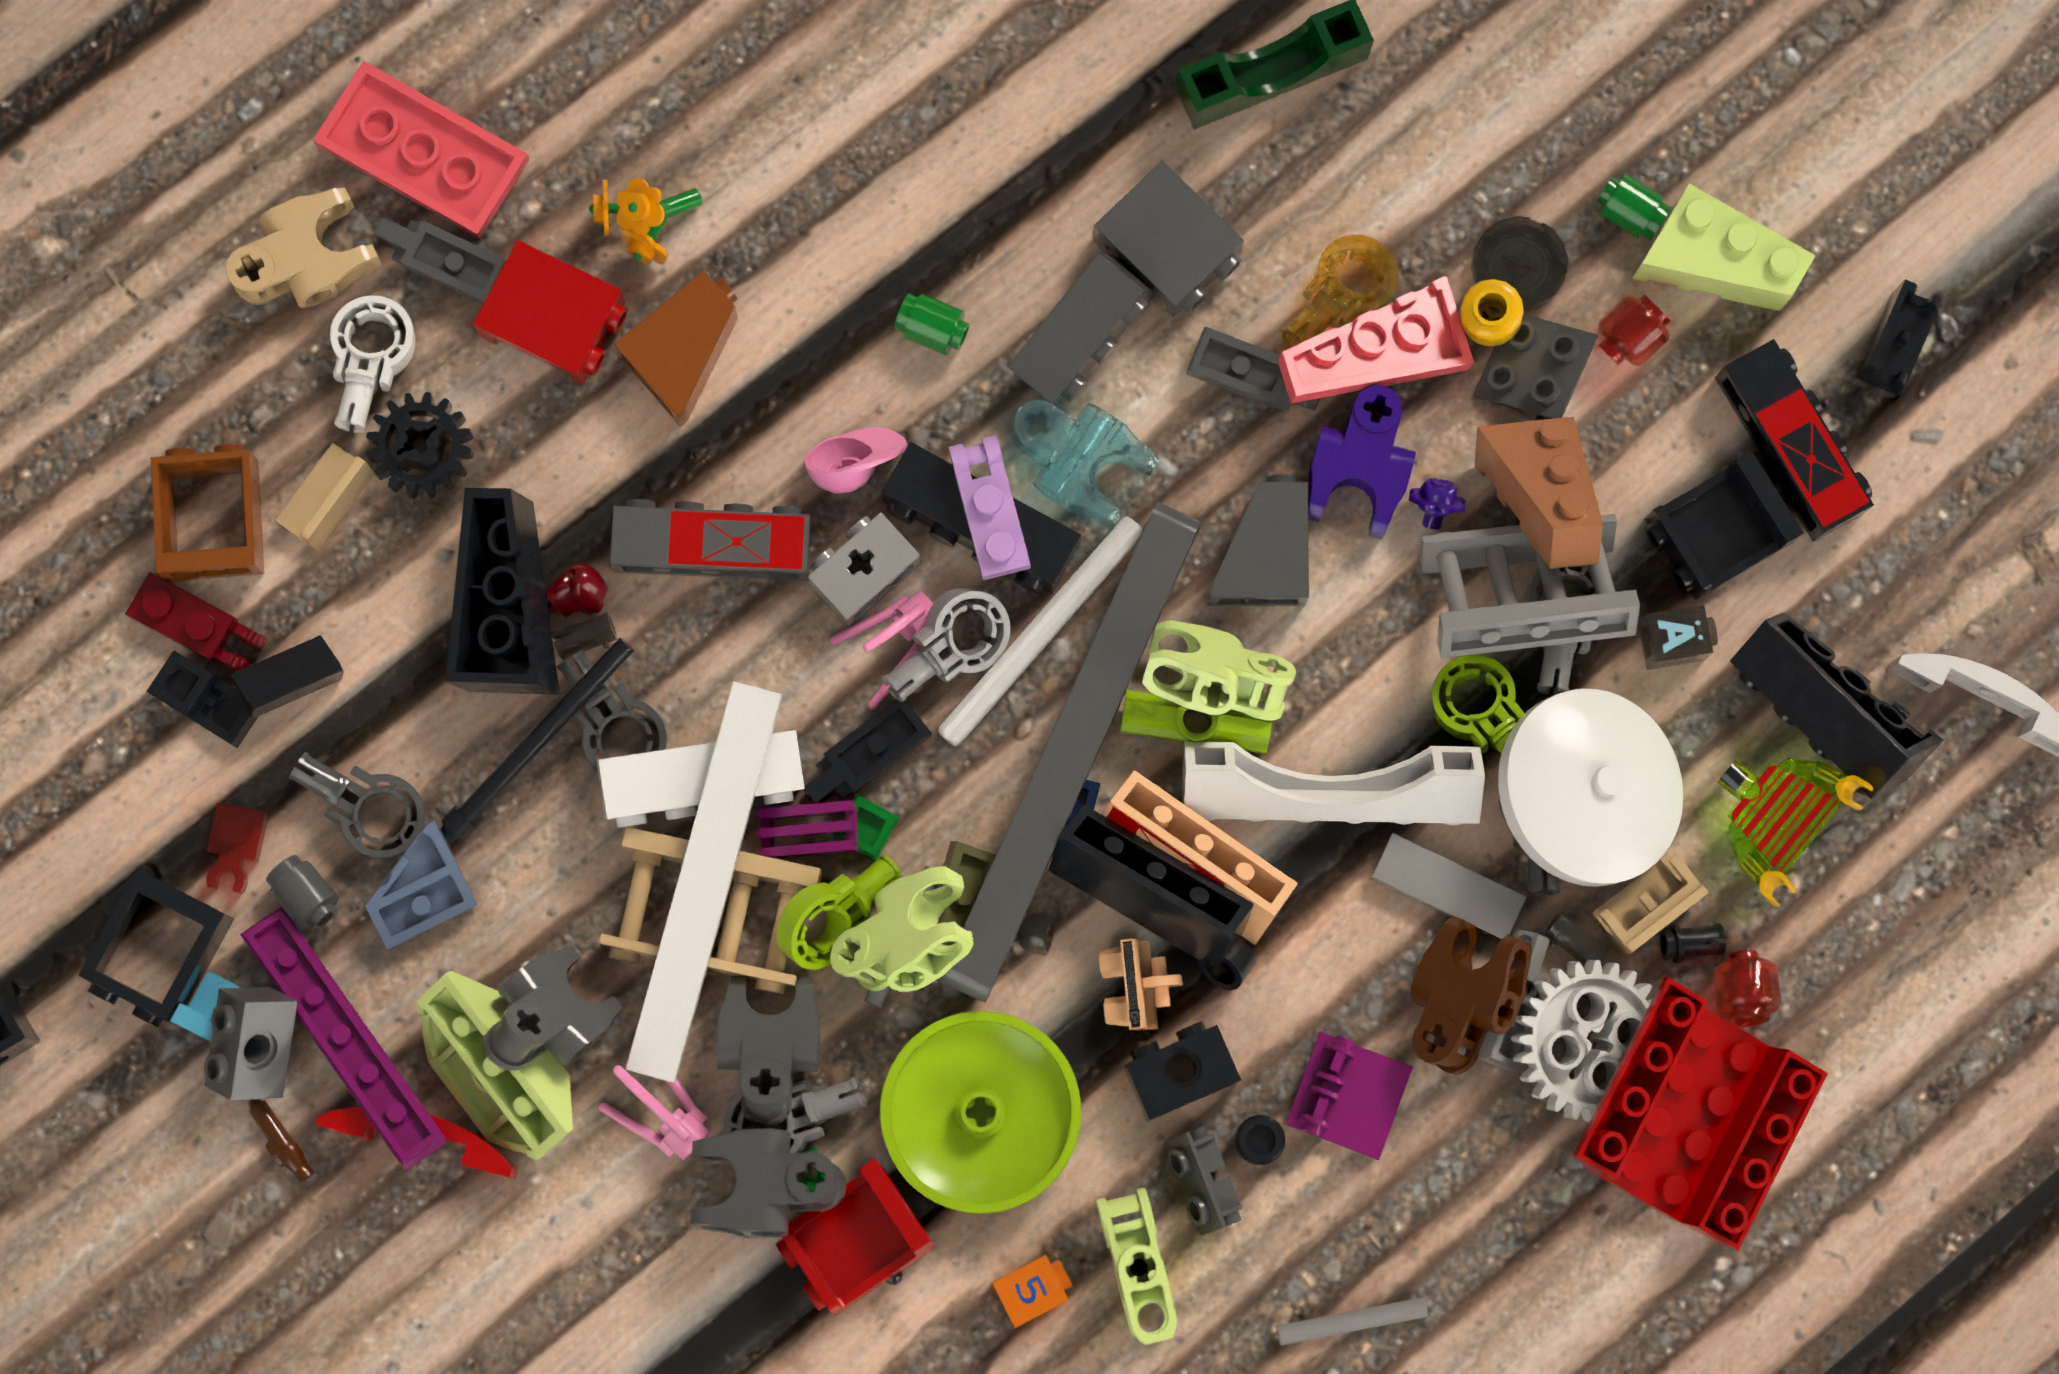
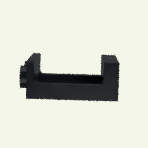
M1752 451L1735 460L1727 469L1664 506L1659 505L1644 518L1648 524L1645 527V532L1649 541L1657 551H1665L1674 566L1671 568V574L1676 584L1684 593L1690 591L1695 601L1791 545L1804 534Z

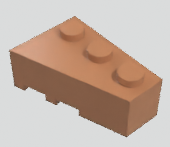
M1574 416L1477 427L1475 468L1481 476L1486 475L1497 489V498L1504 507L1509 505L1520 520L1519 528L1547 566L1553 569L1599 564L1603 521Z

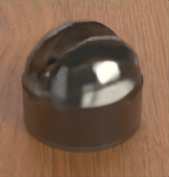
M1040 914L1029 915L1024 918L1017 933V940L1020 945L1030 953L1047 956L1054 936L1055 918Z

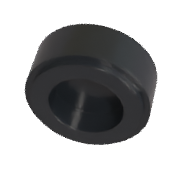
M1254 1115L1245 1119L1238 1126L1234 1137L1235 1148L1239 1156L1247 1163L1259 1166L1266 1165L1275 1161L1282 1154L1285 1147V1133L1282 1126L1272 1117Z

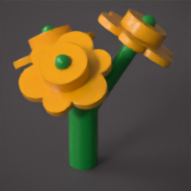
M634 178L628 183L627 191L618 193L617 203H608V181L603 180V194H593V204L589 206V211L594 214V223H604V236H609L608 214H617V222L622 228L621 233L623 234L621 239L628 244L626 246L627 252L634 259L642 263L650 264L654 260L663 265L669 253L665 248L654 242L655 238L669 218L700 207L702 205V197L700 192L693 188L661 200L662 195L658 188H649L648 183L644 179Z

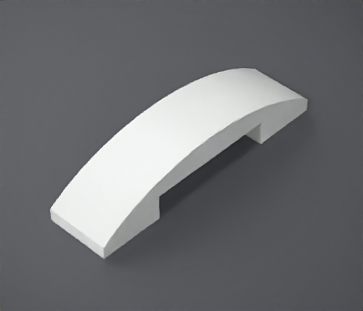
M1905 654L1890 662L1886 672L1928 693L1943 686L1944 681L1947 680L2025 719L2026 721L2018 737L2059 757V714L2038 694L2012 677L1968 659L1942 654Z

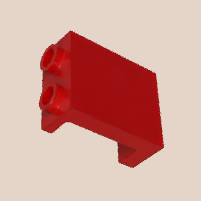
M517 240L474 320L473 326L479 337L494 344H497L499 340L569 374L574 382L583 385L588 374L595 376L599 371L606 355V350L602 349L610 332L617 334L626 319L628 308L624 307L625 299L621 289Z
M876 1158L859 1168L861 1174L846 1184L845 1195L838 1205L825 1211H806L788 1224V1235L783 1236L781 1240L775 1243L791 1269L799 1264L809 1281L803 1284L802 1287L818 1310L826 1306L831 1313L838 1315L936 1248L910 1206Z

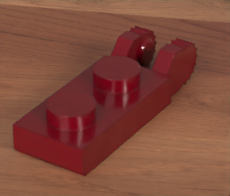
M151 572L148 573L125 613L129 618L214 663L217 660L236 671L251 666V664L243 657L222 649L231 633L254 648L259 647L263 649L268 640L259 633L238 623L234 616Z

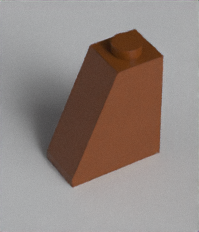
M704 270L614 343L619 357L680 427L689 420L738 320L736 308L733 304L738 300L735 293L721 277L713 281Z

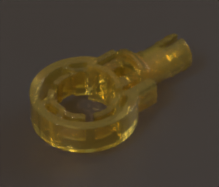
M1347 235L1330 243L1318 261L1313 281L1303 290V295L1308 301L1313 297L1311 303L1281 331L1286 343L1289 345L1297 337L1298 342L1295 345H1298L1321 334L1328 326L1333 325L1348 308L1349 310L1341 317L1337 325L1338 328L1353 322L1356 317L1371 310L1374 312L1387 306L1396 290L1399 278L1396 260L1389 249L1376 239L1364 235ZM1347 251H1351L1349 255L1350 260L1362 261L1374 271L1377 285L1370 293L1361 294V292L1349 290L1340 282L1336 267L1345 261L1348 255ZM1340 253L1339 255H1337L1335 259H1333L1334 255ZM1386 275V292L1382 297H1378L1377 295L1383 286L1382 282Z

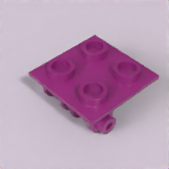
M1319 1031L1285 1125L1380 1160L1413 1066L1357 1046L1352 1040L1338 1035L1334 1037Z

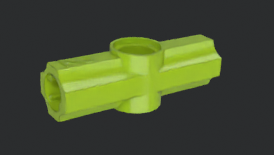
M1126 690L1120 733L1177 741L1184 744V741L1234 742L1247 752L1267 754L1272 720L1257 719L1233 709L1220 715L1203 713L1209 720V729L1204 733L1194 734L1185 728L1183 716L1195 710L1185 708L1152 693Z

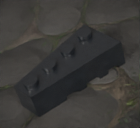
M465 488L445 682L468 692L560 695L534 503L511 488Z
M1783 612L1766 619L1731 658L1730 662L1739 670L1740 679L1748 687L1755 691H1760L1774 704L1773 709L1779 718L1790 725L1796 726L1809 738V745L1816 754L1826 760H1831L1844 773V778L1852 775L1858 776L1873 786V792L1865 787L1857 788L1856 792L1873 799L1905 782L1944 741L1931 729L1925 735H1922L1905 720L1911 713L1896 701L1890 705L1871 694L1869 686L1871 681L1858 670H1853L1847 666L1838 667L1832 662L1835 659V652L1787 613Z

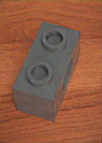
M272 987L219 988L217 1004L211 1017L213 1031L209 1055L204 1064V1086L229 1100L283 1098L298 1001Z

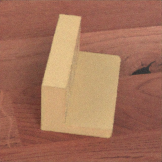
M332 442L278 515L275 522L318 552L375 473L366 461L360 457H353Z

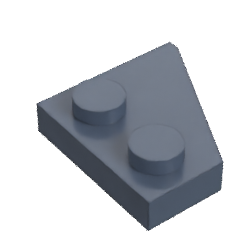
M435 818L427 822L365 904V908L387 950L478 905Z

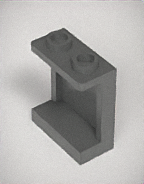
M1163 160L1094 224L1092 239L1105 252L1111 248L1166 302V311L1173 318L1182 309L1187 313L1193 311L1208 295L1204 288L1217 276L1222 281L1225 280L1242 262L1239 255L1244 240Z

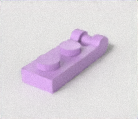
M996 435L982 438V444L964 448L962 443L948 447L983 581L1030 569L1031 567ZM987 462L990 475L972 480L969 467Z

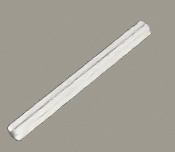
M1127 516L1121 519L939 726V734L948 743L957 747L965 740L1138 543L1143 533V529L1138 523Z

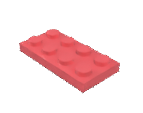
M364 60L313 139L317 147L478 239L482 237L530 160L528 154Z

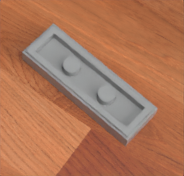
M1394 833L1390 835L1370 878L1449 917L1455 916L1464 919L1476 926V930L1499 941L1507 934L1510 935L1527 898Z

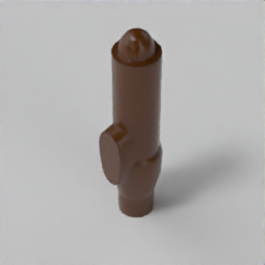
M250 1099L249 1113L268 1139L265 1146L276 1163L281 1167L286 1166L300 1183L313 1176L314 1172L309 1167L303 1151L291 1138L266 1100Z

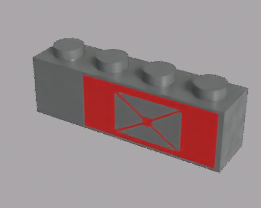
M631 499L626 501V506H613L610 565L615 573L809 581L812 522L810 514H801L802 509L799 507L774 506L772 513L753 512V507L750 505L732 503L725 504L723 510H704V504L681 501L675 503V508H655V502L644 499Z

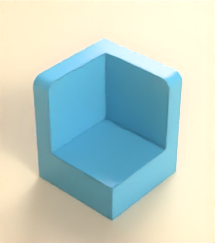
M208 972L189 1006L180 1003L170 1021L211 1042L213 1031L211 1017L217 1004L219 988L241 987L212 972Z

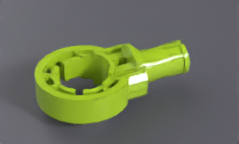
M1465 655L1447 663L1434 680L1432 686V705L1435 717L1441 727L1456 738L1472 741L1476 747H1480L1481 754L1489 750L1488 742L1492 749L1498 750L1502 754L1506 739L1512 728L1525 714L1516 703L1515 685L1507 669L1490 657ZM1481 670L1487 671L1485 675L1486 683L1491 685L1497 694L1494 704L1487 711L1480 714H1470L1468 716L1459 713L1451 701L1454 689L1466 680H1480ZM1493 675H1495L1501 682L1499 683ZM1444 686H1447L1445 696L1446 701H1448L1446 702L1447 709L1451 717L1446 715L1440 704V696ZM1502 691H1506L1508 695L1506 697L1502 696ZM1494 721L1498 722L1499 725L1497 727L1492 725Z
M882 855L870 867L852 880L844 874H840L829 884L815 883L800 890L787 903L778 920L776 939L782 953L802 968L808 970H818L831 965L830 954L837 938L844 931L869 919V916L872 914V903L875 901L877 892L903 877L897 864L887 855ZM825 910L827 911L825 921L828 923L824 933L817 940H813L811 946H809L805 941L807 926L803 924L805 918L812 921L818 913Z

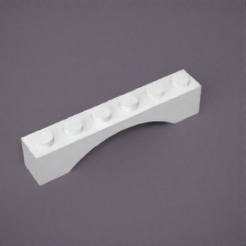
M1184 741L1182 803L1207 821L1215 819H1243L1253 822L1296 820L1303 823L1313 821H1345L1353 824L1362 822H1395L1403 825L1411 823L1480 824L1485 782L1480 747L1430 746L1412 758L1384 769L1357 775L1323 776L1303 774L1276 767L1251 755L1234 742Z

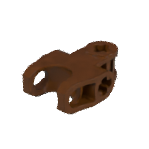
M1451 916L1442 925L1434 941L1423 954L1412 982L1411 996L1415 1004L1425 1007L1419 1024L1414 1030L1412 1038L1413 1050L1426 1063L1436 1065L1448 1074L1458 1075L1468 1071L1475 1064L1487 1031L1504 1034L1512 1027L1525 997L1532 946L1519 938L1507 934L1497 944L1490 960L1481 968L1473 970L1471 958L1477 940L1476 926L1455 916ZM1457 935V940L1453 946L1454 939ZM1428 1034L1435 1037L1433 1043L1426 1040ZM1460 1046L1466 1049L1465 1055L1457 1052Z

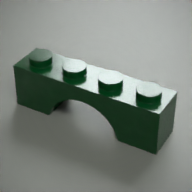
M1348 0L1311 15L1298 28L1268 45L1239 54H1227L1222 51L1179 68L1175 89L1195 130L1368 60L1374 39L1356 0Z

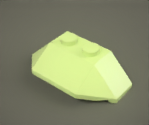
M449 971L416 1001L418 1014L422 1015V1035L429 1065L487 1141L512 1151L525 1153L527 1157L539 1160L573 1131L570 1075L549 1050L516 1071L497 1067L485 1054L482 1044L484 1035L494 1024L502 1020L503 1013L509 1007L497 990L456 972Z

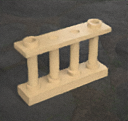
M626 827L622 847L626 852L633 853L631 861L636 862L619 937L601 934L599 944L604 948L611 949L609 958L638 964L640 956L657 958L660 946L638 942L655 867H661L663 859L681 863V871L689 840ZM740 851L731 881L733 884L716 958L710 957L707 970L733 976H746L747 979L756 980L754 989L772 994L784 995L785 987L796 989L798 977L784 973L787 956L782 953L777 944V924L783 909L795 894L809 885L821 883L823 875L821 868ZM759 880L778 884L776 892L781 894L764 969L735 962L752 888H757Z

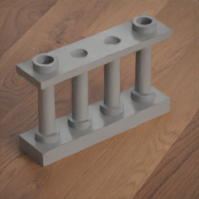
M1601 515L1603 529L1599 564L1588 565L1595 595L1569 598L1566 597L1559 568L1550 569L1519 528V525L1453 533L1441 532L1435 535L1422 536L1421 574L1441 573L1449 612L1439 613L1437 644L1440 657L1448 658L1635 636L1640 609L1636 590L1615 591L1605 555L1606 552H1613L1617 526L1616 515ZM1537 561L1547 600L1518 603L1508 564ZM1489 566L1498 606L1469 609L1460 569Z

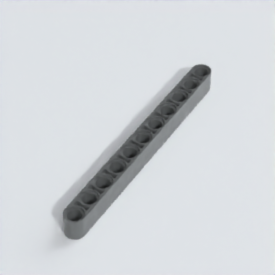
M1159 502L1156 503L963 929L972 932V949L967 956L941 977L940 983L986 1003L1051 860L1058 837L1069 820L1202 521Z

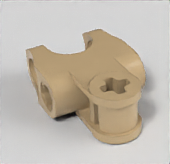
M346 188L331 189L313 195L297 196L269 209L261 215L259 224L265 237L233 251L226 264L227 278L242 300L249 304L261 305L292 291L299 307H312L345 293L353 284L381 265L372 244L357 246L343 252L331 251L322 245L323 233L327 227L336 220L348 215L355 208ZM257 268L260 278L251 282L248 272Z

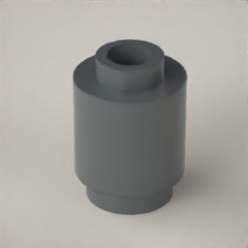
M297 855L290 856L275 866L266 877V882L271 886L270 894L300 929L310 926L314 930L319 929L336 915L337 909L334 906L337 904L339 896L309 861L302 862Z

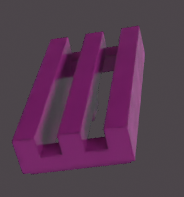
M854 801L757 809V819L761 820V828H758V838L762 841V848H759L760 856L775 859L858 851L856 802ZM845 813V821L773 827V820ZM846 832V840L774 847V838Z

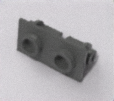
M1204 1126L1166 1141L1169 1167L1172 1173L1180 1180L1187 1198V1213L1191 1221L1198 1226L1201 1236L1241 1221L1239 1210L1243 1208L1230 1176L1215 1182L1211 1176V1172L1226 1167L1214 1134L1208 1135Z

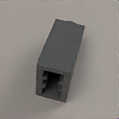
M1280 474L1268 476L1267 482L1258 483L1210 588L1208 606L1306 605L1309 599L1308 482H1296L1295 476Z

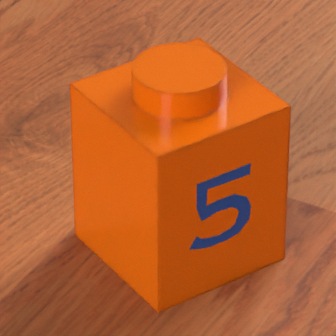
M1046 1255L992 1282L1014 1328L1069 1301L1065 1290L1072 1287V1283L1060 1260L1058 1259L1050 1263Z

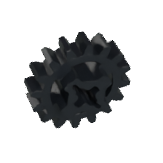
M410 392L405 393L404 406L398 407L390 400L387 402V406L391 414L387 418L382 415H374L373 419L380 427L379 432H367L366 434L368 441L377 446V448L366 453L367 458L371 463H381L374 470V473L379 480L390 477L388 487L394 493L398 492L405 485L406 493L410 499H415L419 489L422 488L425 489L431 499L436 498L437 485L442 483L446 489L451 491L454 489L450 477L454 473L463 477L467 475V471L460 462L462 459L474 458L472 449L463 445V443L474 439L473 433L469 428H460L466 421L461 411L449 415L452 404L448 399L444 398L435 406L434 398L430 392H425L422 401L416 403ZM417 416L433 417L429 422L412 420L413 417ZM397 428L396 445L389 449L391 436ZM418 438H421L428 447L421 454L413 445V442ZM450 438H452L449 457L443 463L444 447L451 442ZM412 469L429 472L426 475H410L406 473Z

